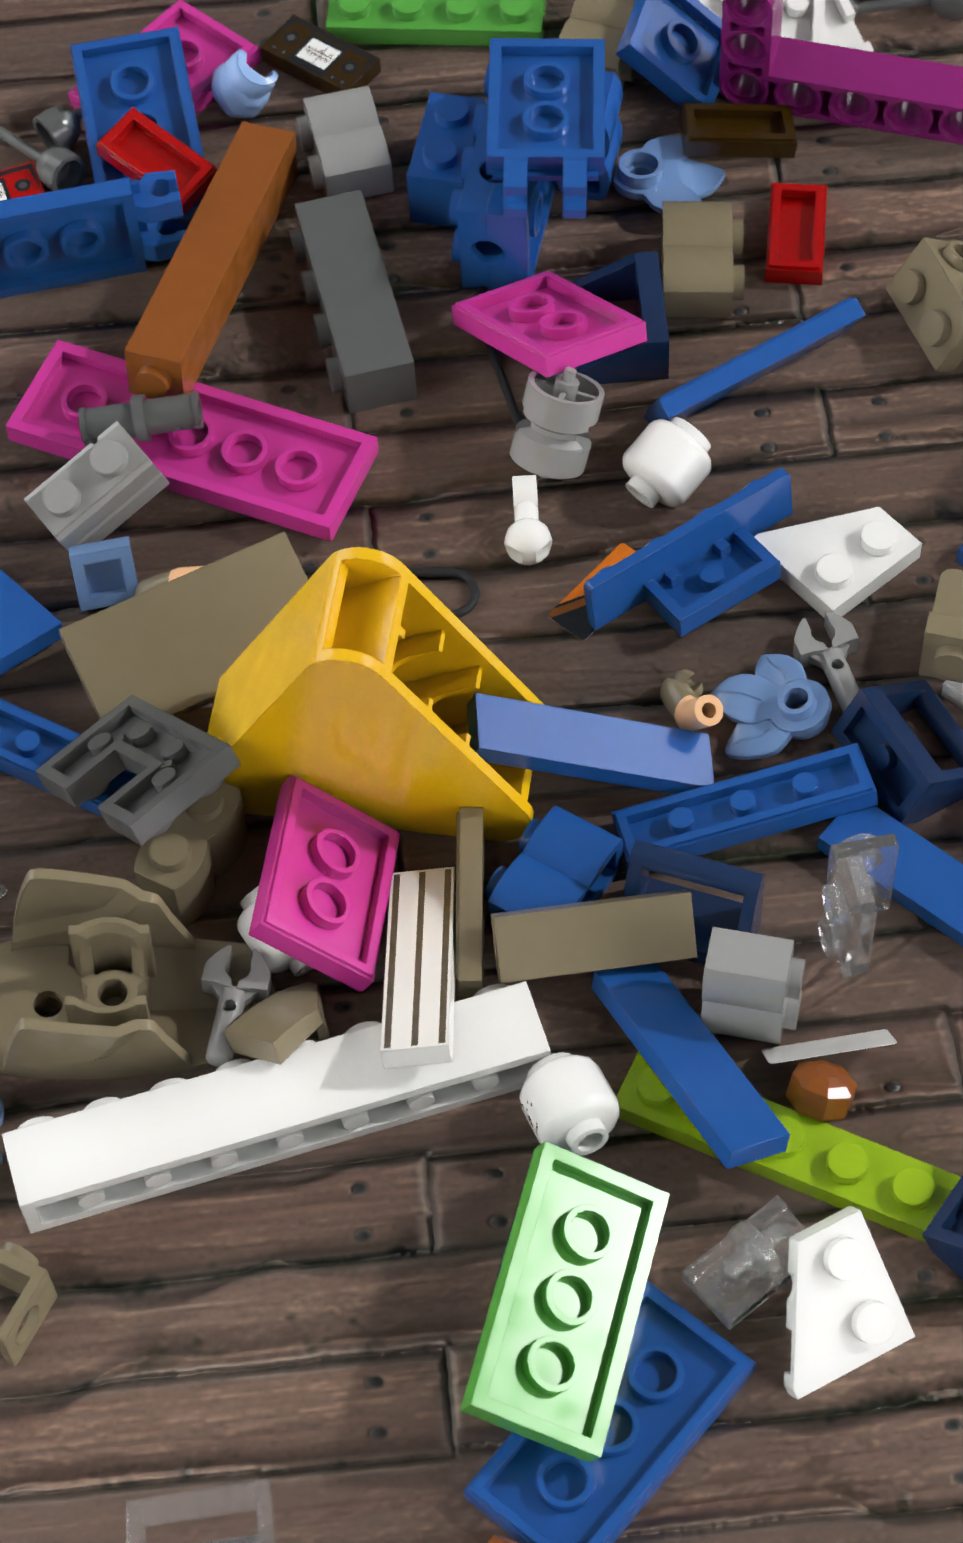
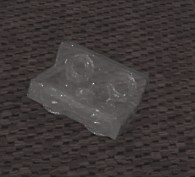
M858 834L845 839L839 844L830 845L826 884L822 885L824 916L818 918V928L824 953L826 956L836 954L842 978L868 973L877 912L888 909L891 902L899 850L895 834L876 837L872 834Z

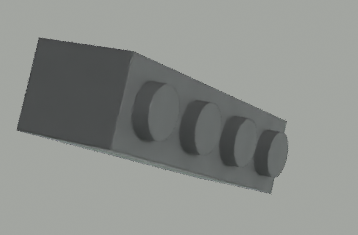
M357 190L294 204L297 228L288 229L291 251L295 263L304 261L306 263L307 270L301 271L300 277L307 306L318 304L320 313L314 314L312 317L319 348L330 347L333 357L326 358L325 364L332 393L343 391L349 414L417 399L414 360L362 191Z

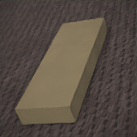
M483 807L460 808V812H457L455 951L457 1001L473 997L476 992L484 988L485 835Z
M687 889L491 914L497 979L500 983L697 958L692 895Z

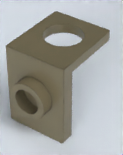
M5 1241L0 1246V1284L21 1295L0 1328V1351L6 1363L16 1367L58 1295L48 1271L38 1266V1259L26 1249ZM29 1311L27 1320L23 1328L17 1335L20 1324L25 1315L27 1314V1312Z

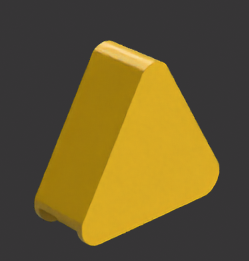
M363 547L345 548L331 554L219 678L207 733L229 744L241 764L223 781L240 788L246 814L274 817L280 786L293 774L395 830L457 836V812H460V808L483 807L485 840L509 841L521 838L526 827L533 820L534 811L528 803L533 770L485 762L469 746L471 736L468 731L467 703L475 693L537 704L543 703L401 561L390 554Z

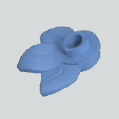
M672 135L651 139L645 143L643 148L625 152L615 166L612 183L616 191L621 195L637 201L644 200L653 210L662 213V201H701V199L711 195L723 182L725 171L684 156L681 135Z
M783 654L761 655L756 664L755 675L739 674L729 677L710 693V695L717 697L722 703L723 715L737 723L725 749L727 757L736 760L768 758L781 752L791 739L807 740L817 736L827 726L832 711L831 699L825 687L814 680L807 679L802 664L796 659ZM800 704H805L804 706L798 709H793L794 707Z

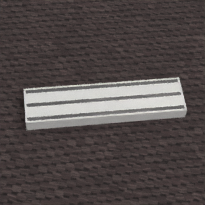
M455 867L393 873L389 894L380 1045L384 1069L452 1062L456 951Z

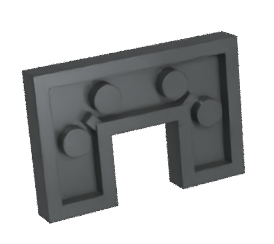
M131 695L35 770L47 791L76 808L85 801L92 800L101 795L107 789L109 782L125 769L135 773L137 776L97 808L108 827L142 846L149 839L157 837L168 830L173 820L198 799L215 792L222 784L223 779L241 764L229 744Z

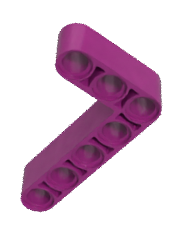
M783 0L723 1L719 87L721 94L732 104L791 105L792 115L796 117L963 145V67L782 37Z

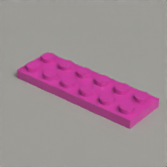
M57 340L5 425L9 441L71 460L86 447L81 437L78 409L130 402L131 396L136 395L129 393L125 360ZM199 382L195 383L192 391L197 390L200 396L204 419L203 429L197 430L195 428L152 435L151 441L139 443L136 437L133 438L170 482L164 488L165 490L332 542L379 453L378 438Z

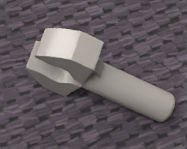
M825 611L824 628L832 640L831 648L826 647L823 642L817 641L812 637L806 618H803L796 630L793 656L802 664L803 668L815 665L823 669L844 713L860 690L846 661L848 654L858 651L859 637L850 621L835 613Z
M232 945L224 947L205 963L201 979L202 992L215 994L219 1001L205 1056L207 1062L215 1067L232 1061L234 1052H232L224 1030L243 1015L245 1006L252 1001L261 1002L270 995L272 986L271 972L265 959L257 949H254L249 975L240 979L237 986H232L231 978L228 975L233 960Z

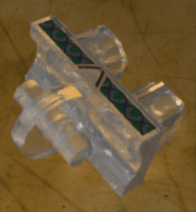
M777 1195L746 1221L741 1220L732 1227L725 1238L683 1271L682 1279L730 1330L792 1280L788 1272L789 1237L806 1228L792 1214L787 1204Z

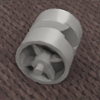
M565 367L564 372L548 378L533 370L528 376L522 400L523 413L526 417L517 423L510 447L512 460L521 468L541 478L572 479L582 475L585 471L591 449V433L588 430L589 427L598 422L605 396L602 386L592 378L577 372L572 367Z

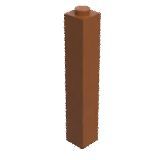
M242 121L124 350L129 393L136 395L144 394L145 397L152 399L191 393L298 176L296 132Z

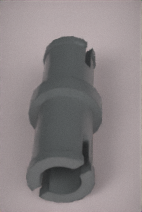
M197 390L191 391V393L146 399L144 394L132 395L130 402L78 409L79 427L85 446L90 443H97V437L116 421L120 423L132 438L136 437L139 443L151 441L152 435L204 428L202 405Z

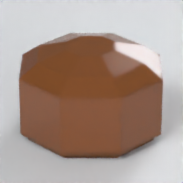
M826 1060L802 1061L798 1063L792 1073L785 1096L798 1113L820 1122L835 1121L846 1117L852 1106L858 1084L848 1071L839 1065Z

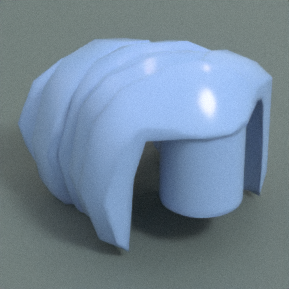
M241 48L214 70L211 85L212 95L220 109L229 117L254 118L269 101L270 93L278 79V74L272 70L267 77H263L254 71L246 63L247 52Z

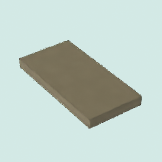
M284 531L60 628L59 636L99 720L131 695L176 717L215 699L219 678L308 581V578Z

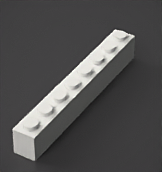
M527 982L511 986L506 984L490 985L476 992L473 997L454 1002L453 1058L450 1063L384 1069L380 1053L382 1023L367 1021L351 1027L343 1035L319 1042L305 1040L281 1065L261 1059L253 1061L236 1059L222 1064L215 1072L188 1080L183 1078L166 1079L155 1084L147 1092L123 1099L117 1097L101 1098L88 1104L84 1110L57 1118L41 1116L27 1120L18 1129L2 1133V1138L19 1207L28 1229L32 1234L520 1090L533 1065L542 1058L551 1055V1050Z

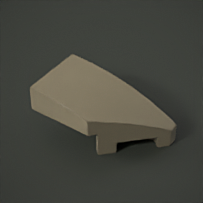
M307 982L286 988L269 996L241 1015L224 1030L232 1052L281 1065L307 1038L319 1041L329 1039V1028L323 1011L325 1001L319 985Z

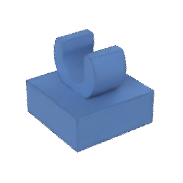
M129 536L68 547L81 612L113 606L134 597L138 580Z

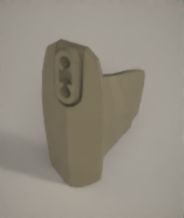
M31 869L27 872L18 895L11 941L0 943V1074L33 1079L92 1080L127 1078L213 1067V1065L207 1062L205 1056L219 1001L215 994L202 992L201 979L205 963L215 953L228 945H232L233 960L228 975L231 978L232 986H237L239 980L248 976L251 971L253 953L245 943L195 939L170 911L158 894L144 891L126 879L60 869ZM273 983L269 996L276 993ZM252 1001L245 1006L243 1014L258 1004L259 1001ZM49 1006L61 1009L57 1015L49 1018L41 1017L37 1014ZM233 1053L232 1060H249L251 1057L238 1053Z

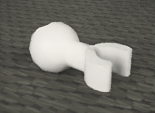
M536 475L512 476L515 522L507 530L504 545L511 559L518 564L531 566L540 563L549 555L552 537L547 526L539 521Z

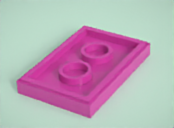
M178 0L140 33L178 26L195 114L197 116L215 101L211 89L214 70L221 63L226 62L240 48L247 52L246 63L250 68H253L261 61L259 47L183 0ZM76 85L68 92L70 104L75 109L80 107Z
M545 271L471 297L452 306L455 326L547 378L564 372L565 367L575 368L647 341L645 321L550 271Z
M292 774L280 786L248 935L359 992H363L374 982L400 832Z

